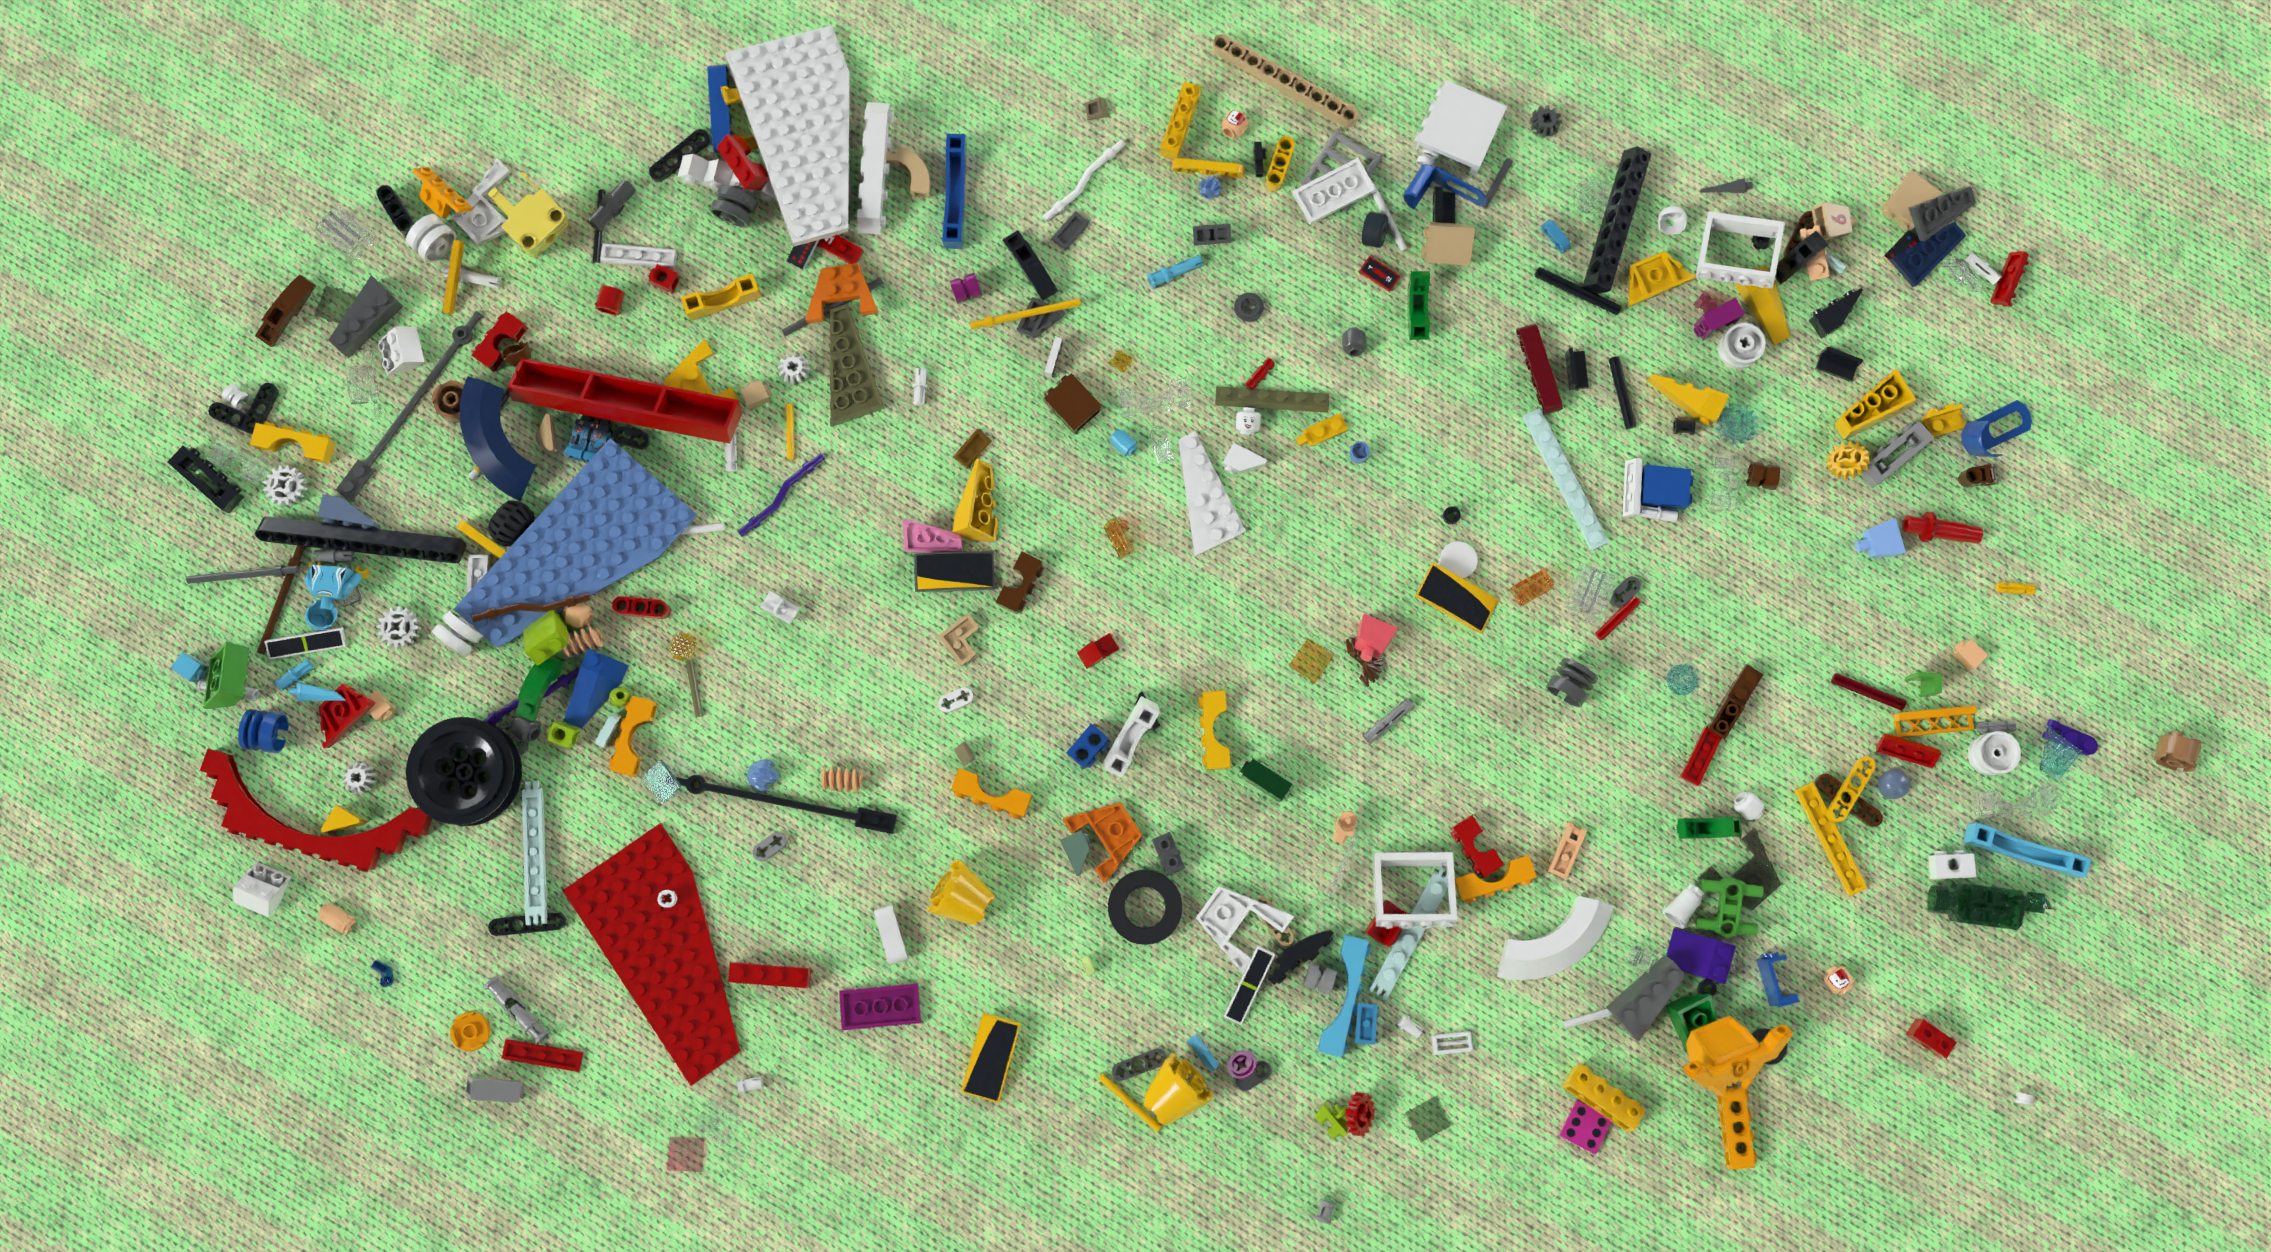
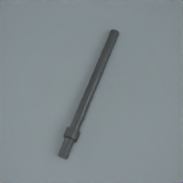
M879 277L868 283L870 292L884 284V282ZM852 300L834 302L825 306L824 315L830 313V309L845 305ZM803 318L782 329L784 336H787L808 325V323Z
M277 565L266 569L187 576L186 581L188 584L273 575L275 577H283L286 574L299 573L300 568L298 565L286 567L284 565Z

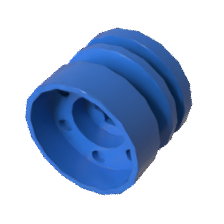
M255 709L247 710L240 721L238 740L241 748L254 751L261 749V751L269 753L281 752L286 740L277 739L278 730L288 731L289 722L286 714L271 711L266 713L263 710L257 711Z

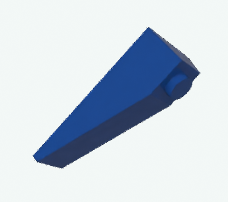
M588 649L580 667L563 721L582 729L600 706L609 698L610 692L622 683L629 665Z

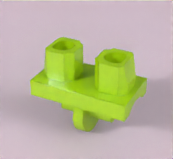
M1326 1100L1315 1115V1119L1321 1125L1327 1120L1331 1122L1332 1126L1328 1128L1327 1132L1332 1139L1340 1135L1344 1137L1349 1127H1346L1348 1120L1345 1119L1346 1108L1348 1107L1346 1105L1341 1108L1337 1103L1332 1106Z

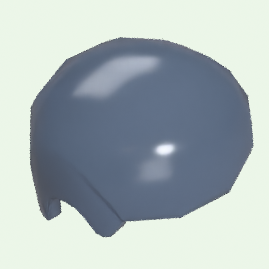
M1891 769L1879 777L1878 789L1881 795L1887 799H1899L1909 792L1911 782L1907 774L1902 770Z

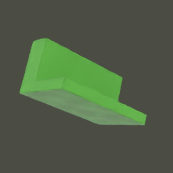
M1918 672L1905 677V681H1921V697H1930L1942 693L1941 673Z

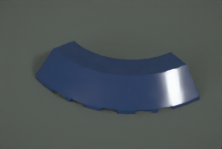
M467 376L460 401V425L467 450L473 462L488 481L508 496L521 501L536 465L517 453L504 434L500 420V404L504 389L489 382Z

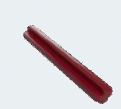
M1838 673L1832 676L1831 682L1833 684L1898 710H1904L1907 702L1904 699Z

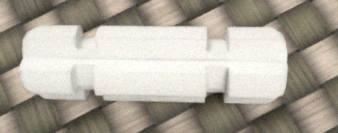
M733 435L730 444L725 443L727 444L725 446V461L727 462L725 466L727 472L737 471V463H735L737 461V446L735 445L737 441L735 435Z

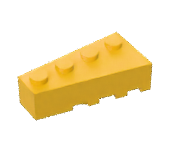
M1895 369L1862 399L1842 414L1834 426L1843 440H1846L1909 409L1916 401V398L1898 370Z

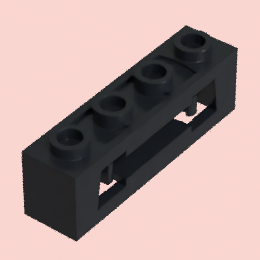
M182 445L167 463L217 507L229 514L245 497L240 493L242 489L235 483L230 484L227 482L228 477L221 471L216 472L213 469L215 465L209 460H202L199 457L201 453L194 447L189 449ZM199 468L217 485L224 487L226 491L220 487L214 491L200 477L188 470L195 472Z

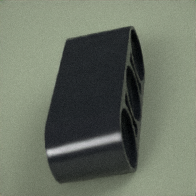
M388 185L380 186L377 190L379 201L395 227L403 235L407 236L415 221L399 195ZM391 193L390 197L385 199L386 195ZM400 208V211L397 214H394L395 211ZM410 223L409 227L404 229V226Z

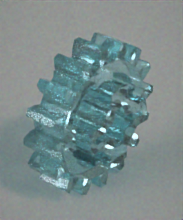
M1733 403L1729 405V408L1725 406L1719 416L1720 419L1715 422L1720 424L1716 428V431H1722L1720 437L1726 436L1725 441L1728 442L1731 439L1733 444H1736L1738 440L1740 444H1743L1745 439L1749 441L1752 438L1751 435L1757 432L1754 428L1759 426V424L1754 423L1758 419V416H1752L1754 410L1748 411V405L1743 408L1741 403H1738L1736 407ZM1737 419H1739L1738 427H1736ZM1737 432L1745 433L1742 435H1735Z

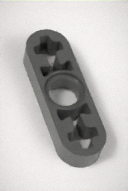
M1157 1048L1116 1063L1112 1068V1075L1116 1080L1123 1081L1161 1067L1167 1059L1166 1053L1162 1049ZM1155 1052H1158L1159 1055L1163 1054L1161 1063L1153 1061L1151 1062L1153 1066L1148 1067V1061L1144 1056L1149 1055L1150 1059L1155 1057ZM1136 1059L1144 1060V1069L1136 1070L1133 1066ZM1130 1062L1133 1074H1130V1071L1124 1072V1077L1115 1074L1118 1066L1124 1069L1128 1067L1126 1063Z

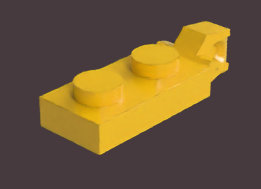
M1338 413L1307 427L1302 431L1303 435L1296 438V443L1298 446L1306 443L1309 446H1315L1348 431V427L1341 413Z

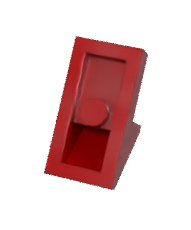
M1108 633L1095 642L1091 641L1077 654L1086 669L1120 649L1111 634Z

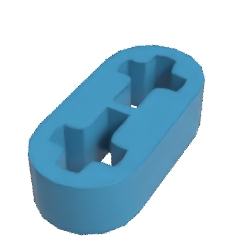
M1549 219L1541 225L1542 231L1561 253L1571 247L1567 237L1552 220Z

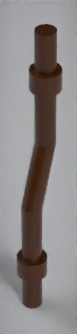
M589 593L578 596H567L563 600L544 605L515 603L496 609L492 607L486 609L485 612L471 616L473 622L488 618L489 620L496 619L500 615L519 610L548 612L563 607H573L578 603L589 601L591 598Z

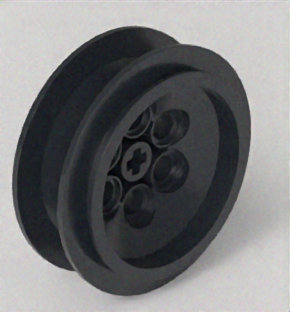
M470 717L449 718L428 728L413 745L406 764L407 787L419 809L432 819L458 826L484 824L501 815L515 799L522 780V761L513 740L497 726ZM465 749L466 756L461 759L460 752ZM481 754H484V761L482 763H479L478 757ZM451 763L452 769L447 773L446 766ZM466 770L470 771L469 775L465 774ZM488 772L489 779L484 782L483 775ZM456 782V789L451 791V783ZM474 786L475 793L470 796L469 789Z

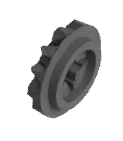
M1244 293L1236 299L1234 311L1237 318H1240L1243 322L1252 323L1263 314L1264 304L1258 295ZM1247 301L1250 303V306H1254L1251 314H1249L1248 310L1243 309L1246 307Z

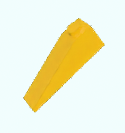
M1652 374L1647 380L1650 385L1692 417L1698 419L1699 423L1703 425H1713L1718 420L1729 398L1728 394L1704 387V390L1693 387L1694 385L1691 383L1680 385L1677 384L1675 379Z

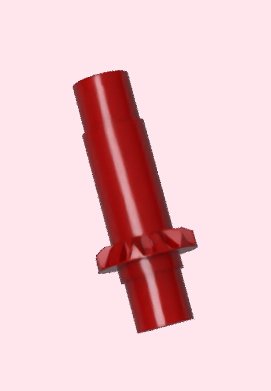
M1926 512L1922 517L1907 515L1902 524L1904 532L1918 534L1921 542H1928L1932 538L1979 544L1983 538L1982 527L1937 519L1933 512Z

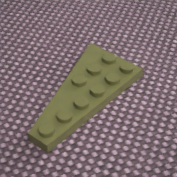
M848 304L830 309V426L833 427L885 409Z

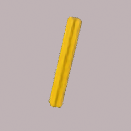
M454 240L452 245L442 310L446 314H453L455 309L465 245L464 241Z

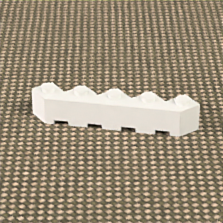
M868 102L865 110L864 119L866 120V125L863 131L862 144L864 152L861 158L862 179L859 185L860 205L857 212L858 233L881 234L882 227L886 225V216H883L882 207L884 201H887L888 190L884 188V181L886 175H889L890 164L886 163V155L892 145V139L888 137V128L890 123H893L894 117L893 111H890L889 103Z
M695 154L684 155L682 158L678 177L684 179V182L687 184L708 186L713 190H718L720 185H728L764 201L778 202L770 179L761 191L744 189L729 165L719 159L707 161Z

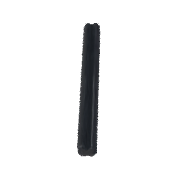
M1538 267L1534 276L1614 315H1618L1622 309L1621 305L1546 269Z

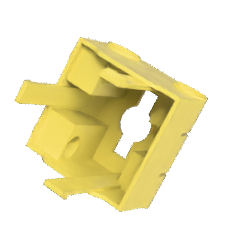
M521 172V176L537 191L535 195L527 194L515 206L495 187L488 195L508 216V220L501 225L506 234L528 256L537 257L568 229L569 220L554 199L542 188L538 190L527 178L528 176Z

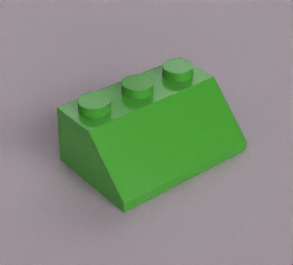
M226 641L210 658L203 703L204 709L235 706L240 700L244 699L246 694L244 684L248 678L246 669L250 662V656H248L249 648Z

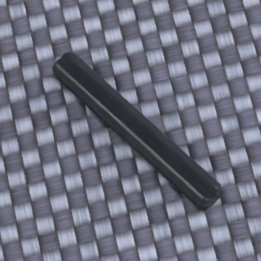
M1615 356L1609 359V364L1625 428L1632 429L1636 427V421L1620 357Z

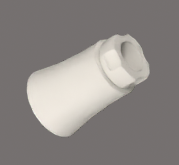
M1689 884L1686 889H1683L1662 910L1663 915L1677 927L1684 929L1690 917L1704 899L1703 891L1695 885Z

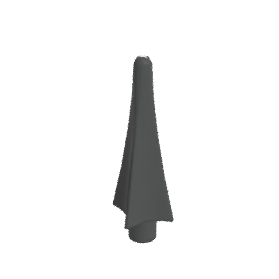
M1745 178L1722 185L1702 188L1700 192L1745 193V190L1753 189V183L1745 182Z

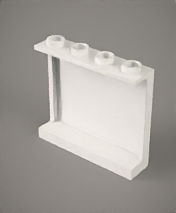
M1446 80L1443 87L1440 85L1435 94L1438 97L1436 102L1433 100L1428 109L1431 113L1429 117L1425 116L1421 125L1424 127L1423 131H1418L1414 141L1417 142L1415 150H1418L1419 145L1472 167L1469 173L1476 176L1507 106Z

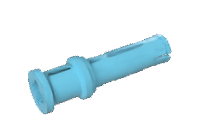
M1197 255L1168 268L1161 267V270L1157 272L1147 273V280L1151 288L1155 289L1157 285L1165 282L1169 283L1172 278L1203 266V263H1201L1202 259L1200 255Z

